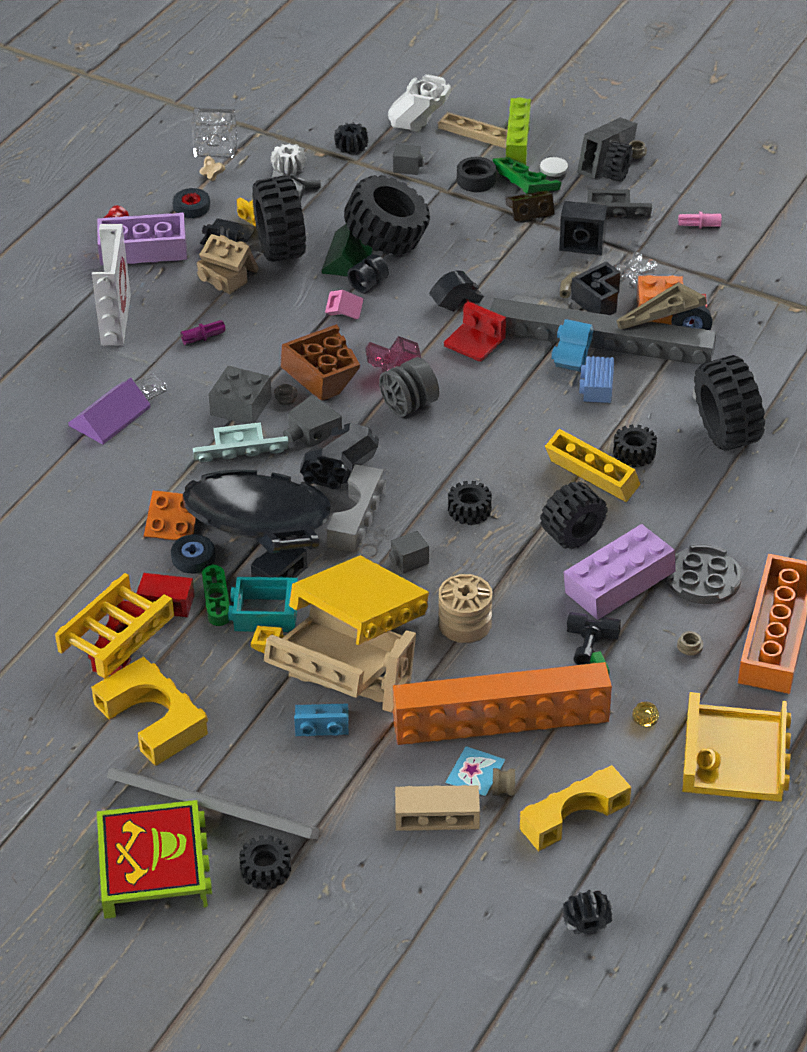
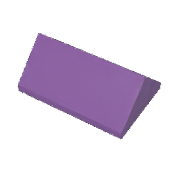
M130 377L99 398L69 421L68 424L73 429L93 440L105 444L151 408V406Z

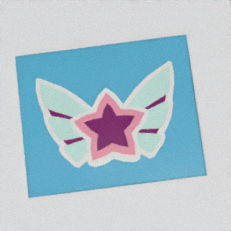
M466 746L445 783L454 786L479 785V794L486 796L493 784V768L501 769L506 759Z

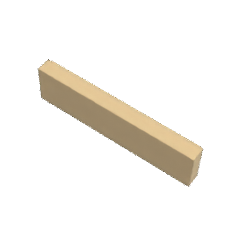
M449 112L438 122L439 129L506 148L507 129Z

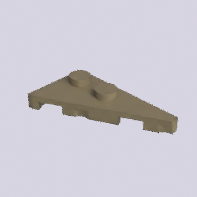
M678 282L616 321L618 328L625 329L704 306L707 302L704 295Z

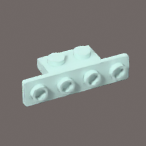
M261 422L214 428L216 445L193 448V458L200 462H209L213 458L220 457L233 459L237 455L244 454L247 456H257L261 452L280 453L288 449V437L263 439Z

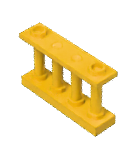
M124 573L67 624L59 628L55 633L58 652L64 653L71 645L77 647L95 658L97 675L106 679L174 617L172 598L165 594L156 602L143 598L131 591L129 575ZM126 599L146 611L135 618L116 606ZM108 614L128 625V627L122 632L117 633L99 623V621ZM88 630H92L111 642L106 647L100 649L81 637Z

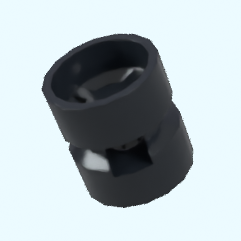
M371 254L348 270V280L356 291L365 293L388 278L389 269L386 262L379 255Z

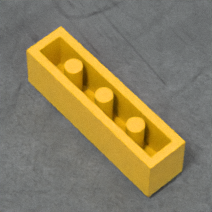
M558 429L545 445L551 462L625 502L630 499L641 485L635 469L561 429Z

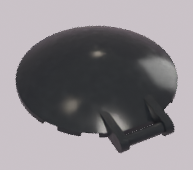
M245 469L224 470L204 474L200 481L192 480L185 486V492L182 497L185 508L200 521L229 534L255 538L270 554L279 553L280 550L305 547L308 549H318L320 544L319 537L313 530L319 528L328 520L331 508L328 498L319 489L304 481L298 484L292 482L291 477L274 472H272L271 476L257 475V470ZM291 536H296V537H297V538H294V539H285V540H279V539H278V538H285V537H291Z

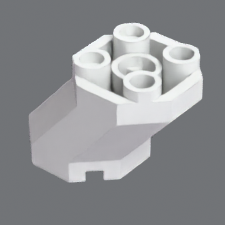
M425 75L423 80L417 81V78L412 79L407 86V91L392 104L388 111V118L391 121L392 127L409 129L414 132L422 130V127L426 126L429 122L431 114L446 102L451 93V86L449 84L446 85L444 78L432 75Z

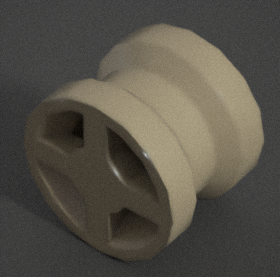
M493 768V796H498L500 793L515 796V769L509 768L507 771H501L499 768Z

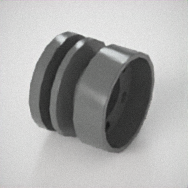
M420 357L404 362L400 367L396 366L381 373L379 377V386L384 401L389 409L399 417L406 416L418 410V407L427 406L439 398L437 378L429 364Z

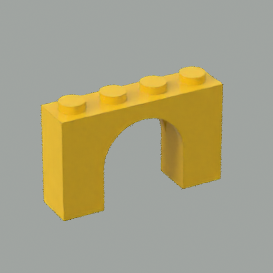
M144 656L91 687L94 705L108 719L142 702L159 703L169 710L163 718L138 732L140 751L155 766L208 735V717L201 708L198 709L193 705L189 696L186 693L182 694L176 688L174 682L170 678L164 677L158 666L154 663L151 664Z

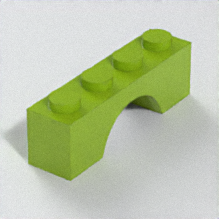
M518 97L511 98L506 157L526 165L531 99Z

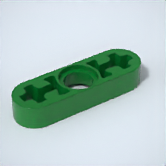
M211 565L202 571L207 617L210 624L223 626L229 622V598L225 572L222 567ZM211 577H216L217 583H212ZM213 593L223 594L219 598L210 597ZM216 608H221V614H216Z

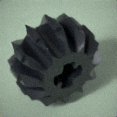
M346 122L345 125H339L334 133L336 148L340 149L342 153L348 152V154L351 152L357 154L358 151H364L369 142L367 128L362 127V124L356 125L354 122L352 124Z
M588 890L584 893L579 892L578 895L570 896L569 901L563 903L565 924L568 930L573 931L574 934L582 932L585 935L589 932L596 933L597 930L605 929L607 924L612 922L610 900L601 891L592 892Z

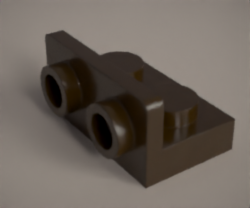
M540 191L505 197L506 206L512 208L513 220L516 222L555 214L553 194L550 192Z

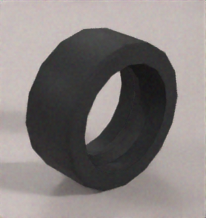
M469 157L463 159L457 165V184L466 191H487L496 183V165L487 158ZM470 173H482V174H485V175L472 176V175H468V174H470Z

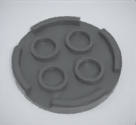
M697 544L690 545L688 549L677 554L675 553L676 571L666 577L669 587L679 597L698 604H715L731 598L739 590L742 580V568L740 563L727 554L726 550L712 545Z

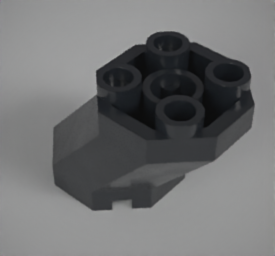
M345 424L344 429L338 430V427L332 428L329 438L305 453L300 466V473L304 476L303 480L308 484H316L333 490L339 489L341 484L347 483L355 464L363 465L374 457L378 448L379 438L376 435L375 438L372 436V430L369 427L357 424Z

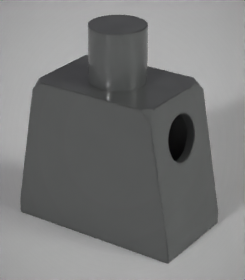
M312 394L289 412V428L283 432V435L288 437L289 443L299 439L307 446L312 447L329 438L332 428L338 427V430L342 429V416Z

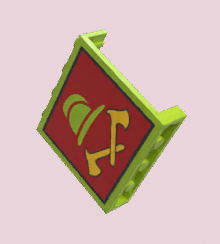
M197 800L97 811L101 899L104 919L116 918V903L200 894V898L203 899V907H208L207 895H212L211 877L205 878V872H210L209 856L203 855L202 851L208 849L206 832L201 833L200 828L206 827L204 811L198 810Z

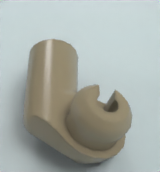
M571 272L561 281L560 297H570L572 278L579 275L578 272Z

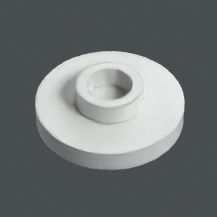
M550 157L541 162L540 170L547 176H562L568 171V163L564 159Z

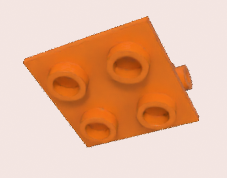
M152 491L144 537L177 540L185 535L194 533L196 517L185 508L182 500L183 494Z

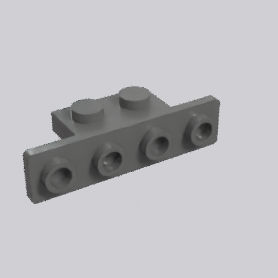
M588 189L587 202H582L607 205V216H614L616 218H623L625 216L645 218L650 217L652 212V203H630V190Z

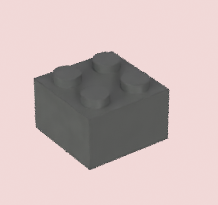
M227 366L209 392L210 415L244 424L255 423L272 397L270 376Z

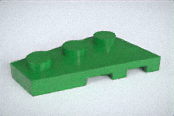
M510 157L493 158L492 160L500 175L510 179L511 183L518 185L527 194L540 191H555L561 188L562 182L558 180L549 181L546 179L547 175L541 172L529 171L528 166Z

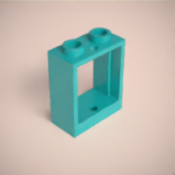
M237 577L236 587H231V602H234V605H229L228 613L229 621H233L234 631L255 632L257 626L282 628L283 632H291L296 628L298 610L289 607L292 584L298 582V578ZM244 599L285 600L284 612L243 611Z

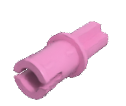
M699 212V214H680L678 216V224L680 226H699V229L702 227H721V213L705 214Z

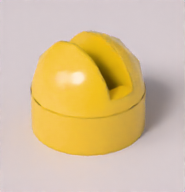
M704 748L697 755V764L703 770H716L721 764V756L714 749Z

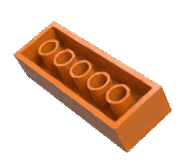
M768 554L740 662L739 684L790 694L807 623V561Z

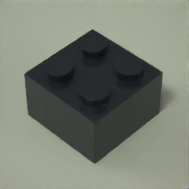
M564 201L560 219L559 251L602 255L605 243L607 205Z

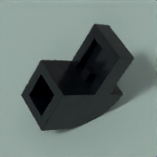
M460 270L451 271L443 275L429 292V295L438 306L453 312L463 298L476 303H480L484 298L478 290L479 286L471 281L464 271Z

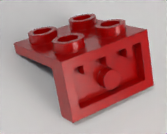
M468 301L463 306V324L444 341V347L481 362L506 338V317Z

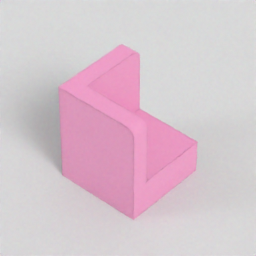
M345 290L332 291L329 293L325 313L331 316L343 314L353 319H359L363 298Z

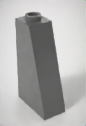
M620 117L585 133L577 173L596 179L604 172V161L607 158L606 154L609 152L612 142L617 141L629 145L635 139L638 124Z

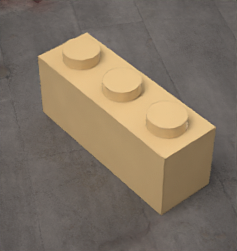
M479 785L395 787L396 831L480 828Z

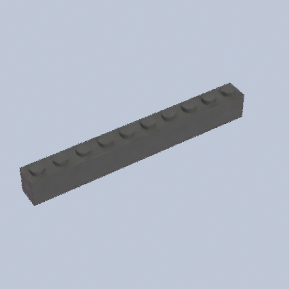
M494 298L490 311L506 317V335L559 343L560 338H557L558 328L567 319L592 324L594 330L590 348L700 365L712 361L715 349L716 331L651 321L620 329L616 320L621 317L499 298Z

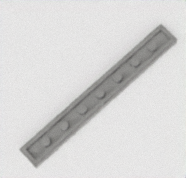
M111 768L107 774V778L182 801L197 800L199 806L302 837L318 839L320 829L318 827L123 769Z

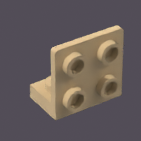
M211 234L199 254L201 260L240 272L244 265L246 270L257 273L259 269L249 245L241 241H232L223 235L216 236Z

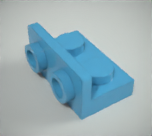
M348 703L295 705V736L349 735Z

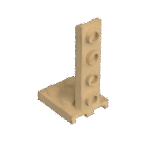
M406 630L400 639H396L392 651L387 652L384 658L383 666L386 667V674L384 677L379 676L359 696L370 698L376 702H383L382 710L393 712V685L411 683L416 633ZM289 672V676L298 678L301 681H309L312 683L320 684L315 681L304 678L302 676H299L297 674H294L292 672Z

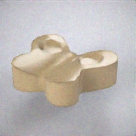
M207 156L204 159V166L200 169V174L214 181L216 176L225 170V166L221 163L215 164L214 159Z

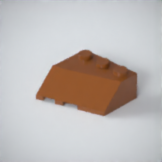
M337 324L282 344L281 368L321 401L339 395L360 369V363L352 349L347 347L344 335H340Z

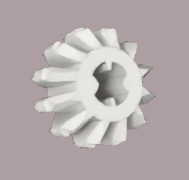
M281 144V147H275V150L272 152L271 162L274 170H279L287 174V176L291 173L296 175V172L303 171L306 156L304 149L299 147L298 144Z

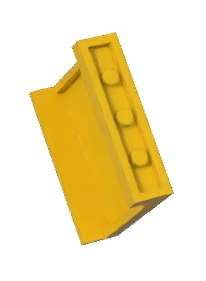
M359 555L293 583L289 607L299 610L311 604L358 629L356 644L360 645L425 615L428 608L429 592Z
M689 692L682 792L782 802L783 791H789L790 775L785 774V770H789L790 754L785 753V749H790L791 733H786V729H790L791 713L786 712L787 701L782 702L781 712L702 705L700 704V693ZM702 749H714L720 754L721 764L716 770L707 771L698 766L697 755Z

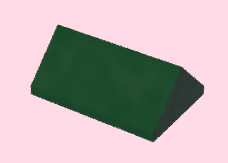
M347 224L335 231L321 274L348 277V270L373 254L374 250L368 245H363L360 239H356L353 236V232L349 231Z

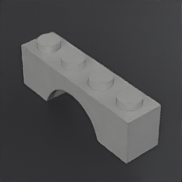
M355 464L348 479L349 498L354 500L357 505L347 511L333 513L326 529L327 547L356 553L359 544H363L366 536V527L371 526L373 511L379 507V496L384 494L387 482L383 480V469Z

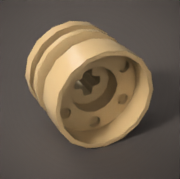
M459 574L445 580L439 588V629L442 634L448 639L459 643H472L488 635L492 628V589L489 583L481 577L472 574Z

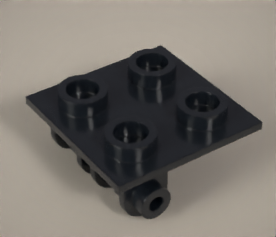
M217 218L213 225L203 226L202 234H205L200 244L205 245L211 234L216 236L223 235L232 241L247 243L256 226Z

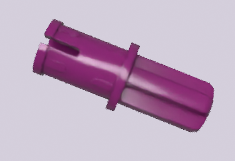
M222 320L206 325L201 323L198 327L181 331L180 335L183 344L187 345L199 340L206 341L208 337L224 333L226 327Z

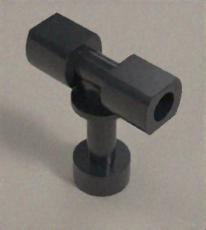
M570 612L567 620V632L581 634L584 638L583 646L576 649L574 655L575 664H591V655L595 653L593 650L594 642L599 641L601 637L618 639L621 630V620L603 617L600 622L588 620V615Z

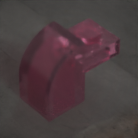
M400 336L396 338L390 349L371 342L365 348L368 363L374 367H381L382 373L396 366L400 367L402 363L415 357L421 358L418 343Z

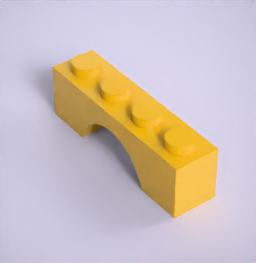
M612 765L603 770H598L591 776L581 781H576L568 788L558 793H552L546 799L536 804L528 805L524 810L520 811V830L533 846L540 851L562 840L563 820L569 814L579 810H594L608 816L630 805L631 786Z

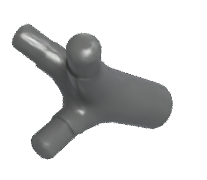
M292 173L289 175L292 179L304 185L305 189H321V180L302 179Z

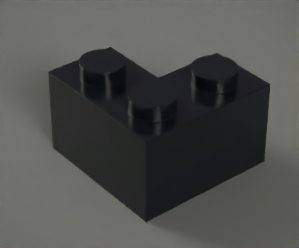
M606 261L573 277L571 299L587 312L604 315L617 313L621 272Z

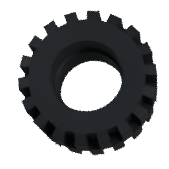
M575 481L570 482L554 492L553 496L547 500V504L542 509L543 513L540 516L542 521L540 524L563 548H578L584 543L589 542L604 525L603 522L606 520V513L608 512L607 504L585 483L581 481L577 483Z

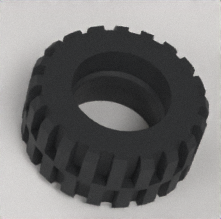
M284 175L257 180L252 186V202L256 228L264 256L271 262L301 257L306 252V230L301 201L293 179Z
M373 175L357 183L345 206L344 218L349 231H352L353 236L356 239H360L363 245L372 247L374 251H382L383 254L389 255L393 253V255L408 253L417 247L429 225L430 212L427 203H424V198L418 195L414 188L408 187L403 181L401 183L393 177L386 178L383 175L378 177Z
M730 355L701 364L695 371L694 391L700 417H702L704 428L707 430V434L712 439L713 444L721 450L729 451L758 442L765 432V412L762 406L763 401L758 391V385L747 363H744V360L738 356Z

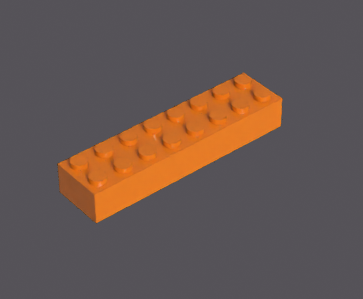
M606 662L393 685V722L397 745L609 722L612 685Z

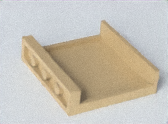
M311 604L309 617L285 637L279 638L271 635L266 639L264 662L357 698L386 671V667L383 666L385 655L387 652L392 651L396 639H400L402 635L388 631L357 645L358 629Z

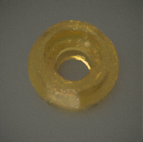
M640 702L633 709L632 718L640 726H653L659 720V711L651 702Z

